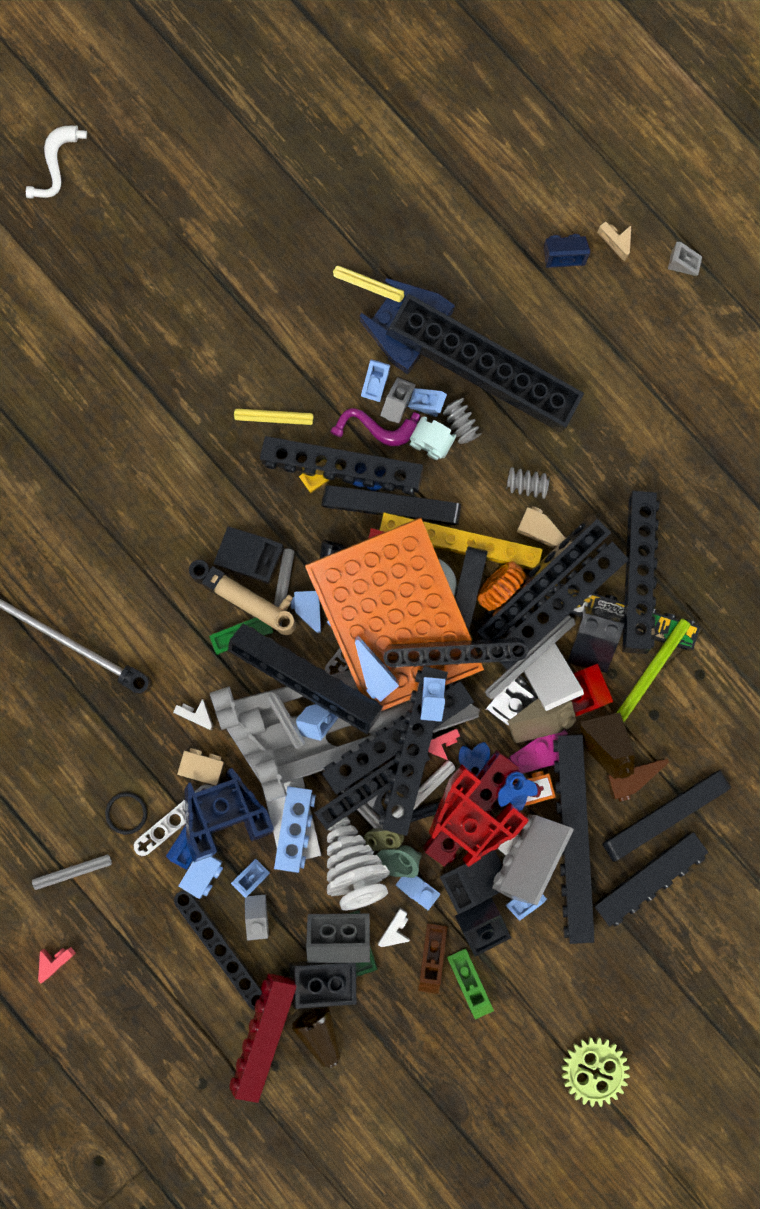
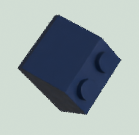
M579 234L569 235L564 238L558 235L550 236L544 243L546 268L585 266L590 255L586 236L580 237Z

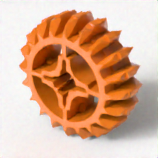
M513 561L502 565L491 574L479 589L477 595L479 604L489 611L500 607L520 588L526 573Z

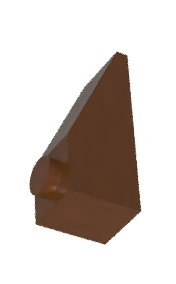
M668 759L634 767V774L624 779H614L610 774L606 775L612 798L618 799L619 802L631 799L630 795L639 791L669 763Z
M427 924L418 991L435 994L439 992L447 926Z

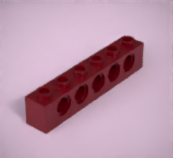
M496 750L477 775L481 783L469 798L489 813L494 806V801L498 797L499 790L506 784L507 776L512 772H518L519 767ZM497 772H501L502 777L499 780L494 781L493 775ZM483 789L490 790L486 797L480 796ZM441 830L435 839L432 837L428 839L423 849L426 854L445 867L447 863H451L455 859L456 851L460 845L452 839L450 845L444 846L443 841L450 837Z

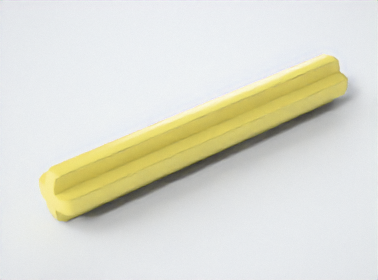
M336 266L333 270L334 277L394 301L401 302L404 298V291L341 266Z
M235 409L234 411L235 420L313 424L312 413Z

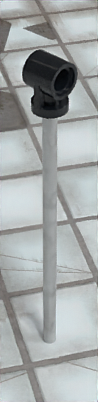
M0 599V608L115 673L119 676L118 683L133 692L145 694L151 689L152 680L148 675L129 665L122 669ZM139 678H143L145 681L142 689H138L136 686V681Z

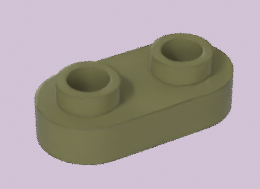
M373 828L364 835V840L366 841L365 845H369L373 851L399 848L404 841V836L381 830V828Z

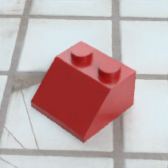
M598 664L573 673L584 692L583 695L571 700L575 717L613 702Z

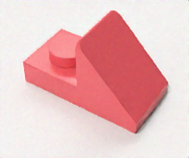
M453 730L432 739L428 752L448 760L442 744L445 743L447 747L457 743L456 738L460 737L458 730Z
M71 947L67 950L62 948L54 955L56 958L54 960L45 949L41 950L38 981L40 983L46 981L72 958L76 952Z

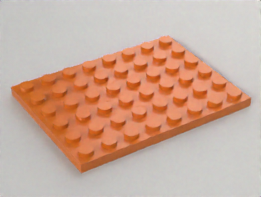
M421 517L305 565L361 694L373 699L366 691L367 687L355 645V638L358 635L399 680V686L381 702L377 698L373 699L383 706L382 711L410 700L412 690H416L418 685L415 682L417 670H422L423 667L387 666L383 659L384 650L387 646L392 644L472 640ZM457 648L450 651V655L453 657L459 656L461 653ZM476 648L471 650L472 655H478ZM434 649L429 652V655L432 658H436L440 655V652ZM411 651L408 654L411 659H416L420 655L417 651ZM390 652L387 655L390 660H396L399 656L396 652ZM482 663L427 666L448 672L445 685L484 670Z

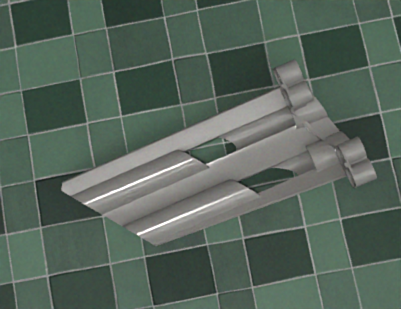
M350 670L331 675L342 680L349 687L358 690ZM287 686L237 700L233 699L230 687L210 693L221 729H227L261 782L267 802L287 796L284 783L322 771L325 766L333 761L337 764L343 760L341 758L343 754L349 750L355 752L360 748L358 744L367 738L370 741L377 737L376 732L385 726L387 729L394 726L393 721L403 715L405 718L407 710H411L413 705L408 700L381 711L380 717L369 731L371 736L339 747L328 743L326 735L321 741L302 736L305 745L296 749L267 697L276 692L282 703L303 697ZM444 697V706L452 707L453 699L451 697ZM472 704L436 727L433 733L478 718L480 709ZM293 716L291 718L297 727L296 719L298 716ZM338 718L327 733L351 725ZM413 725L412 730H418L420 725ZM400 731L392 732L391 737L393 741H400ZM377 742L374 745L376 752L385 749V745L382 742ZM361 753L357 758L366 756V754Z

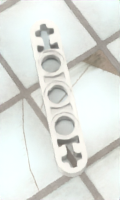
M209 784L202 785L195 793L213 786ZM185 800L135 841L134 850L138 855L146 856L186 824ZM173 814H178L181 818V822L177 826L170 823V817ZM157 827L165 830V836L162 839H157L154 836V830ZM149 834L151 839L157 844L154 845L151 842L147 845V852L145 850L140 851V841L143 843L149 840L147 835Z

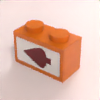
M543 771L532 773V778H528V780L536 784L538 794L528 796L525 806L556 798L549 773L544 774ZM515 779L512 784H516L518 779Z

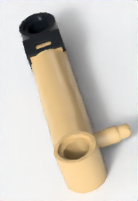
M196 560L190 564V576L196 583L203 584L205 589L215 595H220L276 629L282 635H290L295 631L296 622L292 614L286 611L293 599L291 595H287L280 606L277 607L230 579L217 568L212 566L210 569L203 560ZM198 569H205L203 575H196ZM282 620H290L289 625L281 627L280 623Z

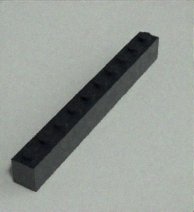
M556 735V740L552 741L553 752H557V760L554 761V773H558V781H555V793H559V802H556V812L560 814V822L557 823L574 829L562 853L563 864L559 865L560 876H564V884H561V896L565 897V905H562L563 918L566 917V926H563V936L567 938L569 944L595 943L583 735Z

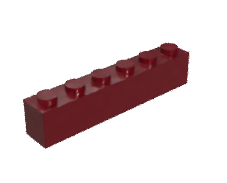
M268 973L267 979L262 983V994L260 1000L258 999L256 1002V1012L254 1018L250 1020L247 1039L245 1038L243 1041V1052L241 1058H238L236 1062V1073L231 1078L229 1085L235 1099L259 1102L297 987L292 978Z

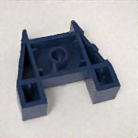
M386 278L385 284L404 291L403 300L397 302L387 298L372 320L361 313L360 322L374 338L391 364L408 375L419 360L420 353L386 335L407 294L409 293L449 317L454 312V304L438 293Z
M230 768L225 774L227 782L196 793L191 783H188L184 789L186 842L194 863L209 858L217 852L211 833L244 822L252 842L268 836L274 831L267 810L256 800L251 790L247 789L233 768Z

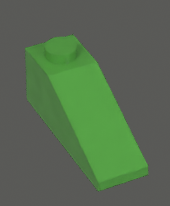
M464 949L447 957L475 1020L493 1012V1007L467 950Z

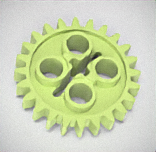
M589 1037L588 1043L581 1039L580 1047L574 1043L573 1045L576 1050H567L571 1056L570 1058L564 1057L563 1059L568 1064L561 1066L563 1070L567 1071L562 1074V1078L568 1079L564 1083L565 1087L571 1086L568 1092L570 1094L576 1092L575 1100L582 1097L584 1105L590 1100L591 1107L594 1106L595 1101L598 1102L600 1107H602L603 1100L610 1104V1097L618 1100L616 1093H624L620 1088L621 1085L628 1086L624 1078H630L629 1074L624 1072L630 1069L628 1065L623 1064L627 1061V1058L620 1057L623 1051L621 1049L615 1051L617 1045L613 1043L609 1046L608 1039L601 1043L600 1037H597L596 1042H593V1039ZM593 1053L595 1055L594 1060L589 1063L585 1062L586 1054ZM607 1061H613L614 1067L611 1070H605L604 1064ZM581 1063L593 1070H596L598 1067L602 1074L612 1076L613 1079H607L598 1073H595L593 1076L590 1070L578 1067V1064ZM586 1073L587 1079L584 1082H578V1074ZM599 1081H605V1089H596L597 1083Z

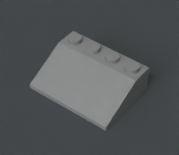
M528 814L527 818L529 821L513 839L512 849L505 856L503 867L495 876L492 888L513 900L538 905L574 829L537 815Z

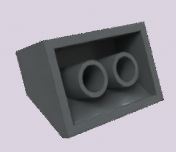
M308 914L307 963L370 962V914Z

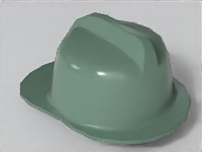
M402 845L397 849H384L377 853V856L382 861V865H385L390 871L389 876L414 878L418 875V866L422 853L416 852L412 847Z

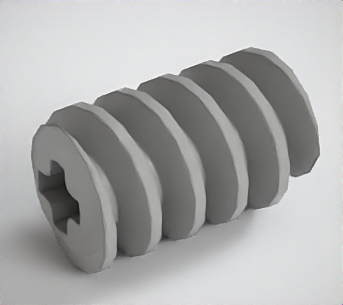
M464 398L449 404L443 412L444 416H449L447 422L453 423L450 428L457 430L454 434H456V437H460L458 440L459 444L468 443L482 434L475 433L479 426L472 427L476 420L468 419L472 413L464 412L468 408V405L461 406Z
M511 467L506 489L510 487V491L513 493L518 488L519 495L522 494L523 490H526L527 496L534 491L535 498H537L539 493H542V498L545 499L550 476L547 479L546 473H543L539 478L538 472L535 471L531 477L530 470H527L523 475L522 469H519L515 474L514 468Z

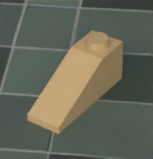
M527 507L517 533L555 549L565 537L552 521L542 514L543 511L541 509Z

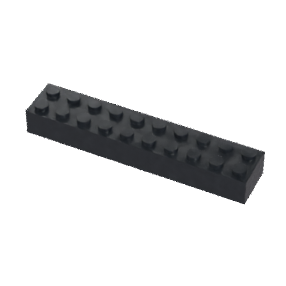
M409 293L386 332V335L560 433L568 426L584 395L580 390Z

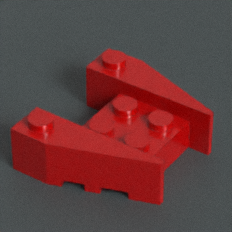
M461 765L448 781L429 833L435 839L442 830L467 850L468 853L464 856L463 860L469 867L480 860L482 856L499 848L507 840L516 837L529 820L511 803L507 804L496 819L469 798L481 783V780L464 765Z

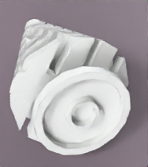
M347 817L327 829L332 831L327 836V842L330 843L327 847V855L330 856L327 860V868L329 869L327 881L330 882L327 885V894L331 896L345 895L340 900L341 909L354 910L375 903L388 894L385 885L376 883L386 878L390 871L385 865H382V861L377 855H373L374 851L369 845L364 846L366 844L364 838L361 835L355 836L358 834V831L354 826L348 825L350 820Z

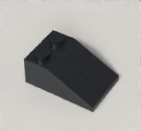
M584 606L567 662L586 668L598 664L600 671L607 673L624 627V616Z
M290 962V978L297 985L291 1002L295 1009L356 1004V963Z

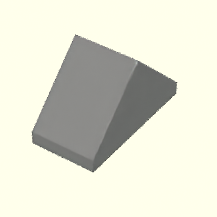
M676 242L671 252L668 269L697 276L702 256L683 243Z

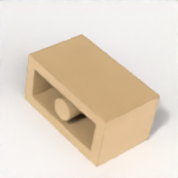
M190 748V751H184L177 775L215 786L219 785L225 762L221 761L222 757L214 754L206 757L201 755L202 751Z

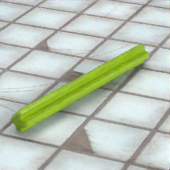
M681 619L617 711V713H621L623 722L626 721L691 626L685 619Z

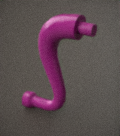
M350 408L340 416L336 426L332 427L330 433L341 438L347 420L354 416L380 442L389 446H400L410 440L420 415L413 412L410 420L405 419L399 429L388 431L379 426L365 412Z

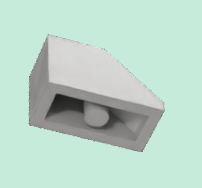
M397 377L387 395L380 416L389 421L399 423L416 384Z
M266 894L247 896L245 898L247 940L266 939L269 937Z

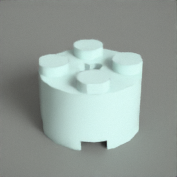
M421 417L410 437V445L417 450L423 449L427 451V455L430 458L438 460V458L446 457L456 438V434L450 435L451 430L435 420L429 423L427 422V417Z

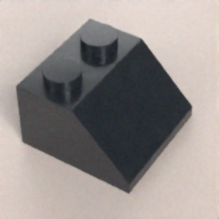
M492 897L455 915L475 957L511 939Z

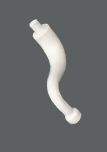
M71 125L56 128L49 134L44 150L53 181L52 187L44 190L27 186L26 198H48L59 192L61 175L57 160L58 149L64 143L77 142L78 138L87 139V131L78 130V126Z

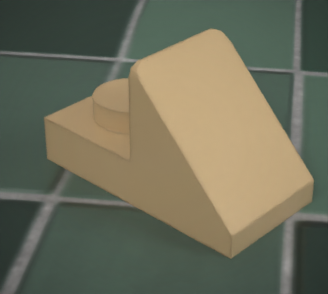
M605 221L599 227L597 233L625 261L630 253L631 226L621 235H618L617 229Z

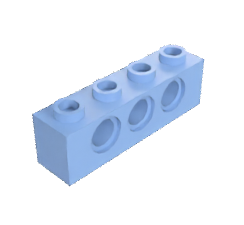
M287 786V796L285 798L274 869L297 873L300 872V868L304 869L306 856H302L303 847L307 848L309 836L306 835V828L311 827L312 815H309L310 806L314 807L316 795L312 794L313 790ZM296 803L304 805L305 811L303 814L297 815L294 813L293 806ZM296 823L301 826V833L299 835H293L290 832L292 824ZM290 844H294L298 848V853L294 856L287 853V846Z

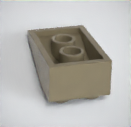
M538 698L507 722L513 741L519 743L561 733L563 730L572 727L576 717L571 700L546 711Z

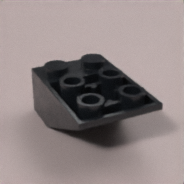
M228 526L213 564L270 585L284 546L270 539Z
M495 850L482 856L480 860L469 867L464 862L439 875L458 914L499 893L492 887L494 885V878L501 871L503 865Z

